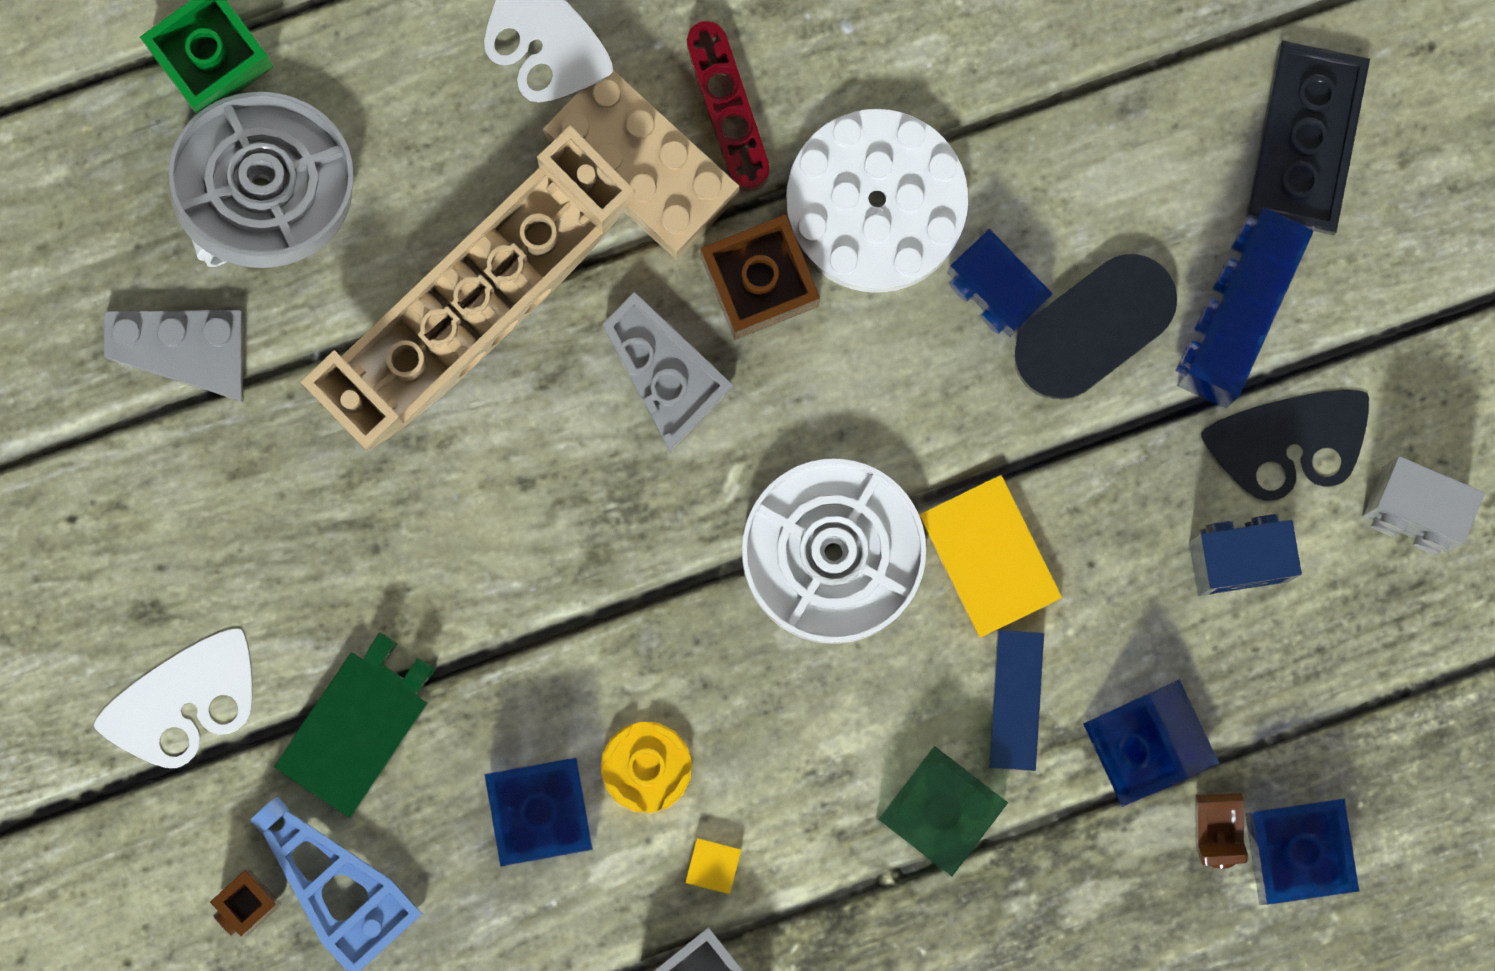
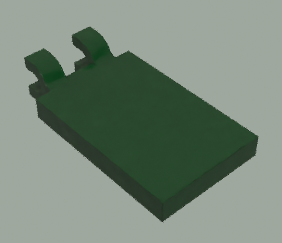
M381 632L378 633L363 659L353 652L349 654L274 765V768L348 818L354 816L429 703L418 695L436 670L419 658L416 659L405 679L387 668L384 663L398 643Z

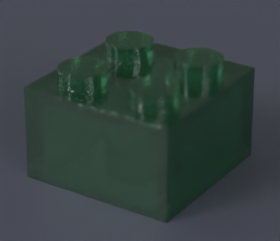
M933 746L876 821L945 875L953 877L1008 802L936 746Z

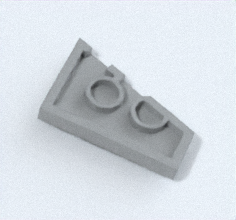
M635 292L603 323V328L671 453L731 391L733 384Z

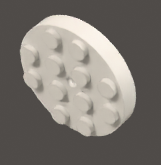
M867 109L855 111L838 117L824 125L813 134L800 150L792 166L787 184V218L803 256L819 273L831 281L863 292L875 293L900 290L930 276L947 260L954 250L967 216L968 188L966 177L952 147L943 136L925 122L911 115L893 110ZM873 191L884 193L886 196L885 204L881 207L872 206L868 199L870 193Z
M821 459L799 465L787 471L773 481L760 495L749 514L744 530L742 543L743 569L749 589L760 608L771 620L787 632L818 643H849L880 632L896 620L907 608L920 585L924 573L926 539L920 516L914 504L904 490L890 477L869 465L857 461ZM830 544H837L842 549V556L837 561H831L825 556V548Z

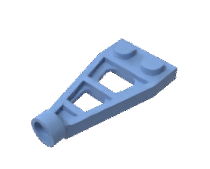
M278 796L266 804L250 820L266 838L321 943L346 971H361L423 914L392 879L292 814ZM284 818V827L280 831H272L271 828ZM302 842L313 843L331 861L330 866L314 881H309L304 877L292 858L293 851ZM336 875L350 877L362 885L368 894L366 903L344 921H339L332 917L322 897L324 885Z

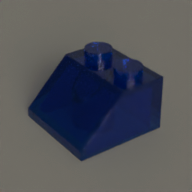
M1180 679L1083 723L1121 807L1184 781L1219 764Z

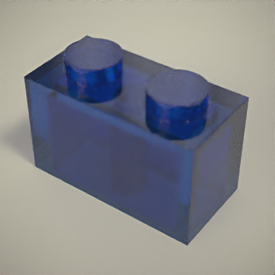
M990 228L950 265L947 272L952 278L948 283L954 292L966 302L972 298L983 310L980 317L986 325L998 335L1004 331L1009 338L1049 302L1053 295Z

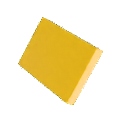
M1002 475L919 514L930 541L979 639L1062 599Z

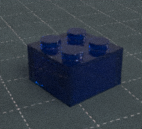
M577 758L484 774L500 867L594 851L580 766Z
M1345 798L1245 813L1259 905L1359 892Z

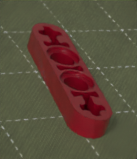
M702 21L695 24L688 32L686 39L688 55L729 177L739 185L740 190L746 192L756 191L762 188L768 180L770 171L769 161L726 33L717 23ZM707 33L710 39L718 38L719 42L714 44L716 61L719 62L726 58L727 63L713 64L704 71L701 70L700 65H709V60L704 48L696 49L694 46L700 42V34ZM716 74L728 75L734 82L733 91L725 97L714 96L708 89V82L712 76ZM730 116L742 117L748 124V131L740 139L728 138L722 131L723 122ZM751 142L755 143L756 148H747L752 165L760 164L762 167L756 171L755 180L749 181L746 175L739 176L736 171L742 169V159L739 151L731 156L728 151L729 149H742Z

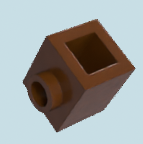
M244 870L210 901L217 910L213 917L221 927L231 936L237 932L241 937L251 934L282 905L251 870Z

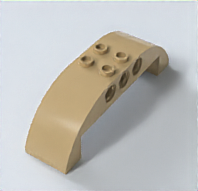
M571 125L537 156L539 168L342 356L334 350L300 382L365 450L375 447L403 429L471 371L582 262L613 226L633 198L635 190Z

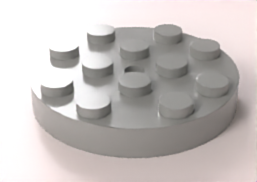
M247 92L223 98L207 106L196 114L183 128L175 141L169 160L170 199L181 227L206 252L232 264L255 268H269L300 261L320 250L335 236L350 209L353 193V164L350 151L342 134L318 109L304 101L284 94ZM262 177L266 178L270 183L259 186L253 184V181Z

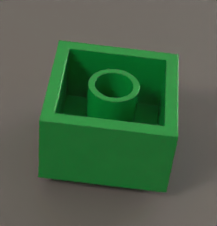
M190 0L140 36L149 52L196 114L216 101L238 94L274 68L266 52L227 0Z

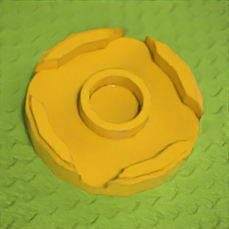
M638 722L623 727L610 738L602 754L601 775L606 790L619 805L633 812L655 813L671 807L684 795L691 781L692 760L687 744L676 731L661 723Z

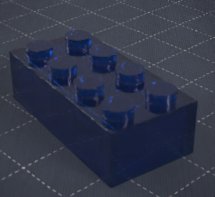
M1263 208L1256 218L1247 217L1245 223L1241 224L1230 248L1237 251L1235 259L1229 257L1226 264L1222 266L1212 287V290L1219 292L1216 300L1212 298L1209 300L1207 306H1204L1195 324L1194 331L1201 333L1198 341L1191 340L1189 346L1185 347L1175 371L1182 374L1177 385L1178 387L1226 409L1240 396L1314 230L1266 208Z

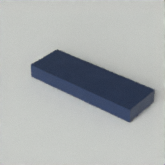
M997 631L989 768L1036 771L1044 633Z

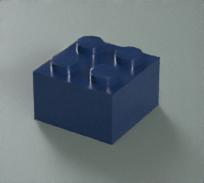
M1270 514L1251 518V521L1244 523L1245 527L1234 529L1233 521L1205 525L1206 528L1199 530L1200 535L1189 542L1198 596L1288 583L1301 576L1302 571L1293 520L1280 522L1279 514Z

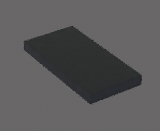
M1281 41L1246 212L1247 218L1329 235L1337 233L1370 58Z

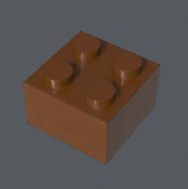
M786 214L700 248L701 260L734 340L819 307L820 296Z

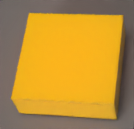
M697 838L685 883L730 895L741 849Z

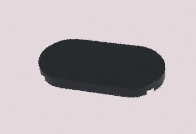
M1124 254L1103 263L1024 325L1018 335L1014 349L1015 368L1021 381L1033 393L1045 398L1066 400L1076 398L1087 392L1159 337L1169 326L1177 307V291L1172 277L1161 264L1143 255Z

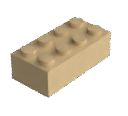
M614 70L608 77L579 91L543 128L545 140L551 144L571 125L635 190L633 198L623 212L676 261L689 250L739 197V185Z

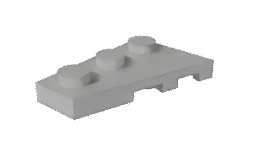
M241 310L104 312V357L107 360L154 375L170 378L243 403V312Z

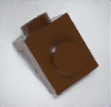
M1242 793L1195 795V846L1202 865L1226 869L1233 867L1235 864L1248 862V852L1244 844V799Z

